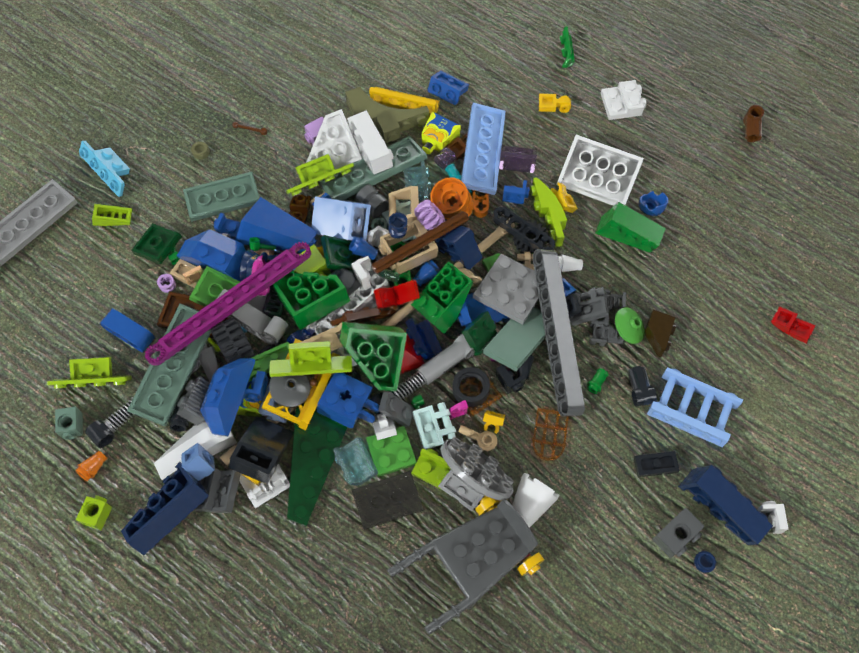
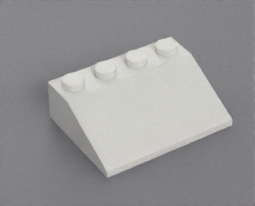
M576 135L557 183H563L568 190L612 206L618 202L625 205L644 158Z

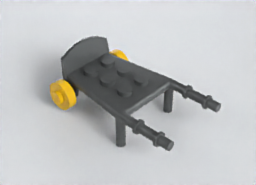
M487 496L483 497L475 509L479 515L478 517L431 540L418 550L414 549L412 554L400 562L396 561L395 565L387 570L392 578L399 572L403 573L405 568L417 560L421 561L422 557L426 554H437L466 596L460 603L455 606L451 605L450 610L437 619L433 618V621L424 627L428 635L437 629L440 631L444 624L456 616L460 617V613L464 610L472 609L475 603L519 562H523L517 568L522 576L527 573L533 575L541 569L540 564L545 560L540 553L533 556L530 555L538 545V542L524 519L506 499L500 501Z

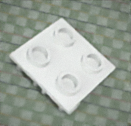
M279 464L268 485L261 482L257 486L242 475L239 480L255 508L290 487V483Z

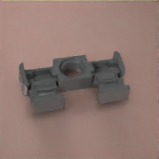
M605 289L606 294L599 296L606 298L608 312L612 308L619 310L626 306V292H623L622 295L610 294V290ZM606 316L602 321L597 319L590 321L593 331L589 344L595 345L599 343V346H605L606 343L622 344L624 339L620 334L618 339L617 329H613L611 326L608 327L609 316Z

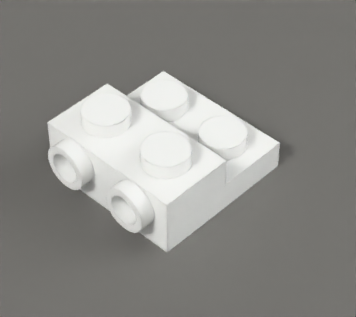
M636 80L619 82L618 87L601 89V97L608 120L642 116L643 110L646 108V99L641 98L642 88L640 84L637 85Z

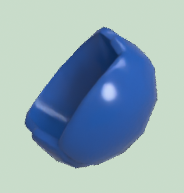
M651 191L639 198V209L649 216L662 214L668 205V197L665 193L656 195L654 191Z

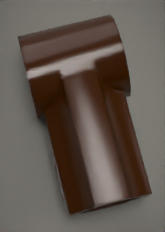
M752 105L743 118L745 139L748 142L754 143L762 138L764 109L759 105Z

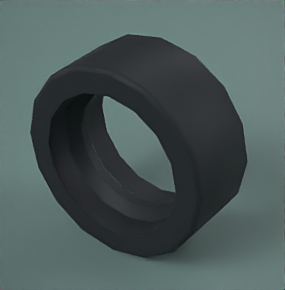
M475 367L464 368L454 377L452 384L453 395L459 403L466 400L468 407H476L483 404L488 398L490 380L481 369ZM473 377L480 380L483 385L482 392L476 397L463 395L459 387L463 379Z

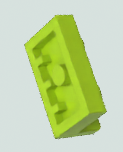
M422 448L420 457L411 475L439 488L440 482L449 472L450 468L444 458L438 456L439 454L436 451Z

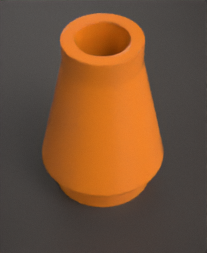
M97 451L94 455L78 464V468L75 471L85 481H88L90 478L93 479L107 460V457L102 452Z

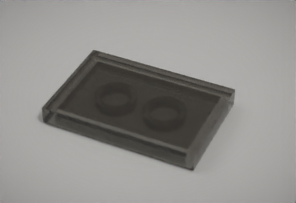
M411 471L352 489L364 530L423 511Z

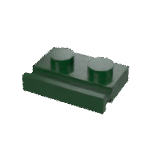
M488 311L482 312L462 331L470 348L474 349L475 352L473 354L475 356L481 355L483 349L498 334L496 331L497 327Z

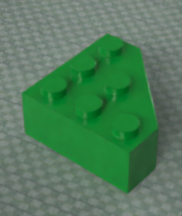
M292 270L272 285L300 330L350 302L347 290L337 275L319 276L318 273L312 272L300 274L294 273Z
M342 322L339 342L369 381L378 390L397 391L407 333L400 327Z

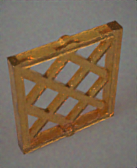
M472 378L460 386V391L467 393L468 397L469 394L478 396L483 385L480 380L479 383L474 382L477 378ZM490 381V388L497 395L489 394L486 402L480 404L484 406L478 410L477 406L474 410L468 407L472 416H475L502 398L493 382ZM471 385L478 386V391H470ZM489 397L494 398L493 400L488 402Z

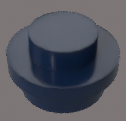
M701 551L695 555L694 565L700 572L709 573L715 569L716 559L710 552Z

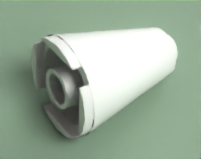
M524 473L512 506L530 528L556 502L560 495L554 493L553 489L536 478L533 480L529 477V474Z

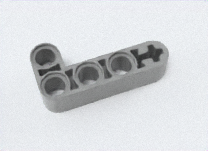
M223 289L217 298L226 293L228 290ZM248 303L227 317H234L241 327L269 345L275 344L276 346L288 328V324L280 317L273 316L271 319Z

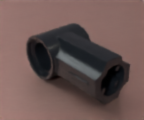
M636 366L629 369L627 373L632 386L634 406L650 405L653 401L657 402L655 389L653 386H650L645 367Z

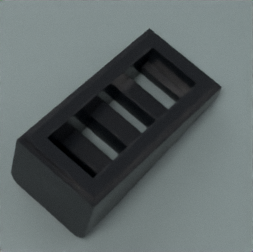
M271 285L262 313L271 319L273 316L281 318L284 305L281 300L271 298V295L278 297L273 292L274 288ZM269 302L278 303L280 306L269 304ZM268 307H269V308H273V309H277L278 312L272 311V310H268Z

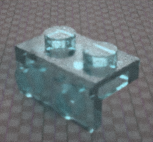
M421 161V166L409 167L404 170L405 187L418 186L419 201L428 200V193L431 192V183L427 182V178L430 177L429 167H425L424 161Z
M357 437L344 447L333 449L335 460L341 466L344 472L343 477L348 484L360 486L378 474L362 438Z

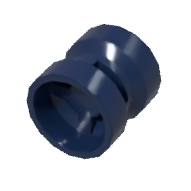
M396 212L389 217L388 232L395 239L403 238L407 233L408 219L404 214Z

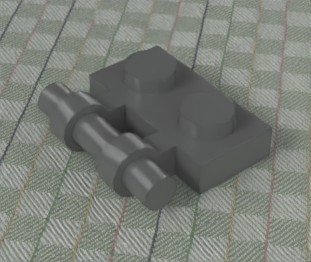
M594 287L584 293H574L577 295L582 312L569 318L572 326L609 316L606 298L604 296L599 297L606 294L604 287Z

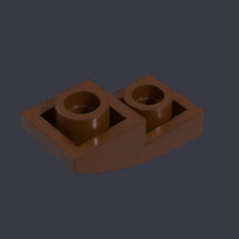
M294 195L289 205V214L306 224L311 196Z

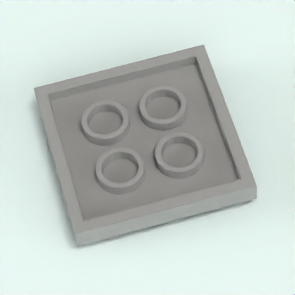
M500 254L473 294V299L523 325L539 300L535 271Z

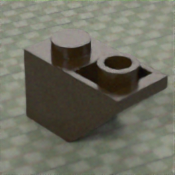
M653 309L644 333L656 355L662 357L663 353L668 352L672 341H669L670 335L673 336L677 325L674 324V316Z

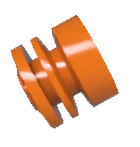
M453 177L444 178L434 185L430 194V201L438 207L445 219L448 220L462 211L466 212L468 217L472 214L474 201L466 185L461 180Z

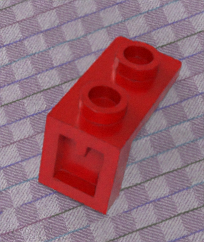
M411 280L394 287L374 290L378 309L390 308L393 305L399 306L420 298L416 280Z

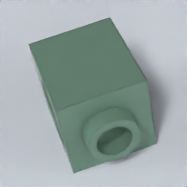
M76 406L56 409L55 433L65 440H72L76 436H83V413ZM69 422H72V424L66 428L67 424Z

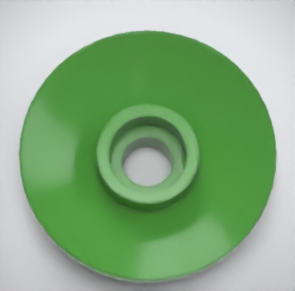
M624 307L619 309L615 315V325L618 333L630 344L641 342L645 335L642 319L631 308Z

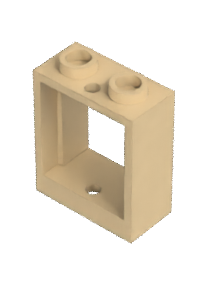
M415 220L407 224V233L403 238L395 239L389 233L381 236L380 245H378L379 250L383 256H387L392 253L390 246L413 235L417 238L428 231L421 225L420 221ZM433 241L423 247L425 251L400 263L397 262L390 268L395 270L397 275H400L436 258L438 246Z

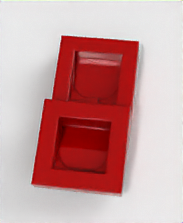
M779 307L771 323L789 336L807 344L816 325L798 319V314Z

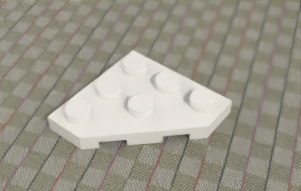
M342 109L325 115L306 163L329 154L336 170L362 159Z

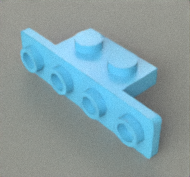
M81 141L79 149L81 158L89 164L118 197L122 196L125 183L119 176L129 174L130 168L110 147L94 150L86 141Z

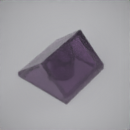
M502 145L499 169L534 173L537 158L536 149Z

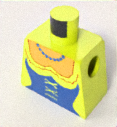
M432 112L422 131V143L424 144L422 149L426 154H431L433 150L444 153L446 151L445 147L455 138L460 137L461 126Z

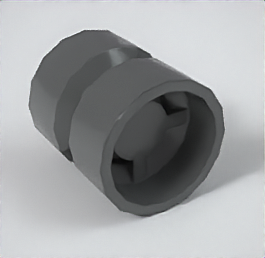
M371 184L364 186L355 198V202L371 205L370 216L372 218L380 217L389 206V201L382 194H378V191Z

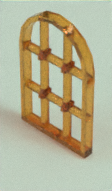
M537 408L534 436L532 438L533 450L540 459L553 461L563 454L566 446L569 416H566L565 428L559 425L560 414L558 411ZM539 412L546 413L544 424L538 423ZM549 413L557 414L555 426H551L548 423ZM537 426L544 429L542 440L535 439ZM547 428L554 431L553 442H549L546 439ZM558 430L564 431L563 444L557 443ZM535 442L541 445L540 454L535 448ZM545 444L552 447L551 458L543 456ZM556 446L562 447L561 453L554 457Z

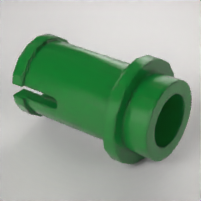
M601 368L597 369L592 380L587 382V390L593 394L601 392V386L609 376L608 372Z

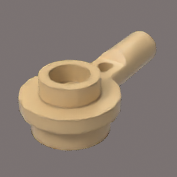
M463 425L459 428V433L476 440L477 445L484 451H491L497 445V437L490 431L478 433Z

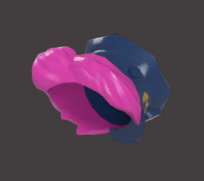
M253 250L244 252L240 263L241 281L267 264L268 255L266 252L260 255ZM270 287L261 292L259 295L262 296L268 294L270 292Z

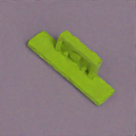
M329 154L297 166L295 169L302 184L286 190L287 195L291 193L294 196L301 193L302 188L308 186L311 189L318 186L319 181L325 180V182L335 179L334 175L341 173V175L350 173L354 164L351 163L335 170Z
M330 341L289 344L290 359L271 360L269 373L270 377L352 372L351 356L331 357Z
M111 357L70 359V379L47 381V385H54V388H66V384H74V387H85L86 383H94V386H105L106 382H113V385H124L126 381L132 379V375L112 376Z

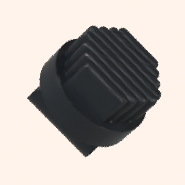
M337 269L331 272L332 275L338 276L346 290L352 288L355 281L352 272L347 269Z

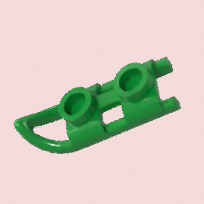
M566 26L562 31V35H560L561 44L564 45V48H561L563 58H566L562 68L571 67L575 62L571 34L569 35V30Z

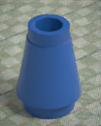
M354 237L349 246L352 254L362 257L368 256L372 260L378 254V250L362 237Z
M432 260L425 262L413 280H416L417 285L420 287L433 279L440 272V269Z

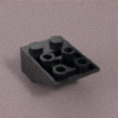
M256 416L230 457L229 468L268 485L294 432Z

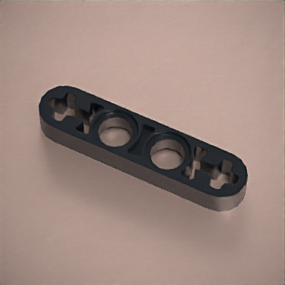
M497 207L494 210L493 221L495 224L534 250H554L555 241L550 236L505 207ZM519 223L521 228L514 229L511 227V224ZM534 233L536 238L529 239L526 234Z

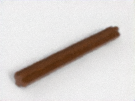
M464 211L460 212L371 265L373 271L379 274L469 220L468 214Z

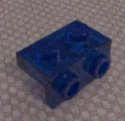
M413 318L405 321L408 326L406 332L409 338L414 340L415 345H413V348L418 356L421 355L427 361L443 351L427 319L418 324Z

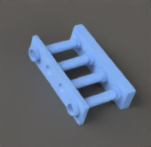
M667 367L661 377L667 380L660 401H653L647 415L723 447L729 441L731 435L724 430L731 409L736 410L742 404L743 399L738 398L733 393H726L686 376L677 369ZM675 384L686 388L678 410H673L667 406ZM694 392L705 396L698 417L695 419L686 414ZM713 400L724 404L716 427L710 426L705 422Z

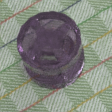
M443 147L440 154L434 157L435 163L444 170L450 163L456 160L454 152L447 147Z

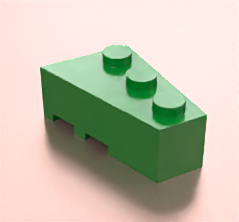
M618 202L601 217L595 234L650 253L659 247L666 228Z

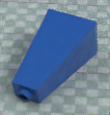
M260 197L241 220L235 241L244 245H250L249 239L257 237L260 239V244L276 246L275 250L285 251L292 248L295 243L298 244V242H306L309 247L313 244L315 245L317 243L315 237L318 232ZM301 249L297 253H302L305 249Z

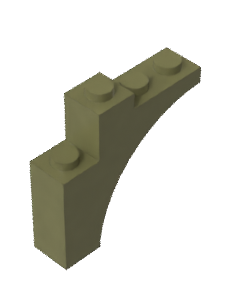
M361 87L345 92L346 103L352 115L354 116L367 110L385 143L401 138V131H407L415 126L424 125L429 119V109L427 106L415 109H397L376 102Z

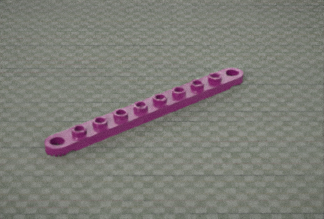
M306 242L295 243L292 248L282 252L160 338L153 346L147 348V351H145L146 360L154 366L168 360L308 260L311 256L309 245ZM301 249L306 250L303 255L297 254V252ZM161 352L159 357L151 359L153 353Z

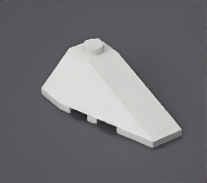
M206 421L199 425H194L154 462L161 480L163 481L167 476L171 477L177 470L175 466L179 461L182 463L181 454L197 443L212 456L235 445L237 441L232 431H230L228 437L218 436L211 433Z

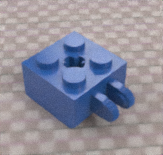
M334 373L317 404L316 412L348 428H353L358 418L373 423L376 418L369 412L364 411L363 408L379 412L380 405L369 400L373 387L344 373Z

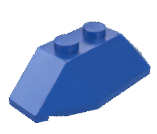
M209 229L185 240L177 257L196 266L200 265L203 269L209 266L241 282L240 263L246 250L242 243Z
M239 358L218 368L214 372L200 409L212 434L229 436L253 370L255 359Z

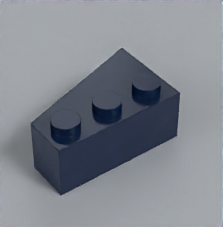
M460 225L434 241L438 246L439 252L442 254L448 253L452 256L451 260L453 262H461L463 268L468 270L483 259L475 241L474 232L468 227Z

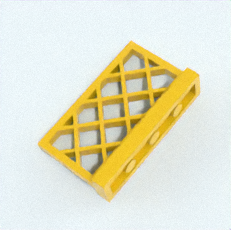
M295 339L294 343L302 342L298 339ZM333 352L331 357L340 355ZM332 373L319 374L317 385L310 389L304 406H298L300 409L298 418L289 413V407L280 406L275 408L268 405L270 399H272L270 391L262 405V409L298 424L299 428L306 430ZM289 382L290 387H294L293 383Z

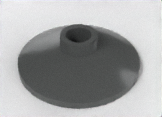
M305 375L272 377L269 391L273 400L279 405L296 407L307 400L310 393V383ZM287 383H293L294 387H288Z

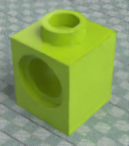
M95 495V498L86 496L76 521L82 525L102 531L112 506L106 503L107 499ZM99 507L97 514L92 516V511Z

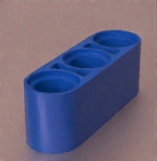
M113 308L99 323L108 332L142 353L156 338L150 331Z

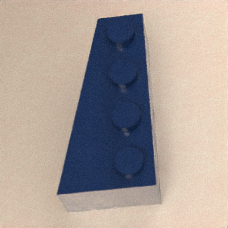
M180 461L175 466L177 469L175 473L163 480L165 485L157 494L153 493L148 498L147 506L144 509H139L121 531L127 544L142 555H145L209 496L200 481H197L182 468Z
M713 465L692 469L678 486L683 491L689 490L694 495L692 499L698 504L701 502L710 508L709 513L712 516L727 522L725 527L747 545H758L773 527L768 521L767 516L758 511L753 506L752 501L743 496L737 490L736 485L728 481L722 475L721 470Z

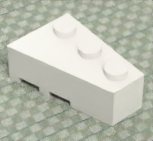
M367 110L347 118L360 155L372 173L377 174L393 167V153L391 149L387 148Z

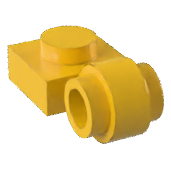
M539 94V111L556 112V107H558L560 112L567 113L571 109V99L568 96H561L559 99H556V94Z

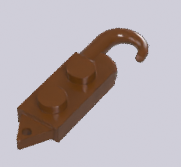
M390 306V309L381 311L378 308L369 309V307L362 308L357 312L349 310L344 312L341 318L330 322L332 326H338L345 321L359 324L369 323L373 320L393 315L397 312L398 306Z

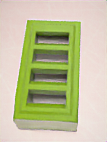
M94 204L92 224L94 226L130 225L132 208ZM122 214H126V219H122Z

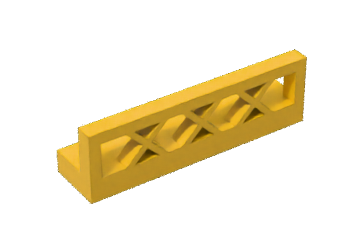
M370 87L369 90L370 98L388 107L415 109L427 106L429 117L432 112L437 114L440 100L380 87Z

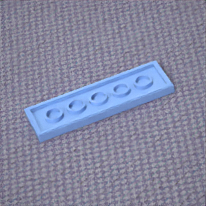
M473 103L471 106L461 178L467 189L491 195L496 194L505 110Z

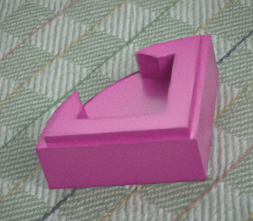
M466 400L449 409L451 414L449 416L450 420L467 414L468 405Z

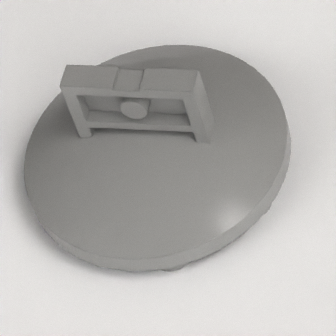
M453 437L446 440L441 447V454L450 470L438 487L456 498L459 503L470 511H473L483 496L500 501L509 499L513 493L512 484L514 481L498 466V460L492 456H486L478 445L472 444L471 446Z

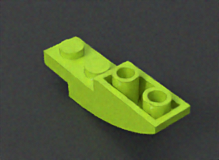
M537 177L533 178V183L530 185V194L535 199L534 209L538 211L540 218L545 217V223L550 227L549 236L554 239L555 247H560L564 241L563 230H565L567 223L565 212L554 193Z

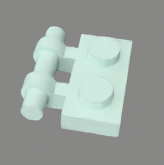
M445 402L437 404L439 412L434 413L432 405L412 412L423 448L426 450L443 445V436H447L448 440L456 437L455 426H452L449 417L451 414L449 409L446 408ZM442 418L445 429L440 430L437 419Z

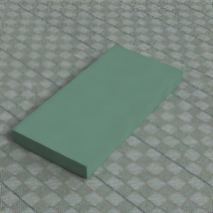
M253 172L183 189L191 222L253 206L260 198Z
M534 307L523 325L510 319L483 349V354L517 371L546 337L541 310Z

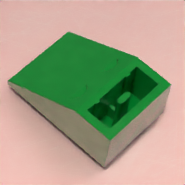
M448 261L419 294L420 298L414 300L411 306L445 334L457 320L473 281Z

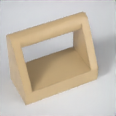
M409 186L388 194L389 217L396 213V200H410L411 214L406 215L408 219L407 224L417 220L414 209L419 204L418 186Z

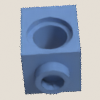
M199 443L181 454L182 468L197 481L209 476L215 470L214 457Z

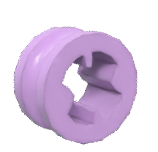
M163 274L157 279V285L164 293L172 292L176 288V282L170 274ZM165 281H166V282H170L169 285H166V284H163V283H164Z

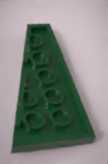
M296 406L295 417L298 418L300 409ZM317 407L306 430L299 428V425L296 423L294 427L287 520L304 527L308 524L347 430L346 426L316 412Z

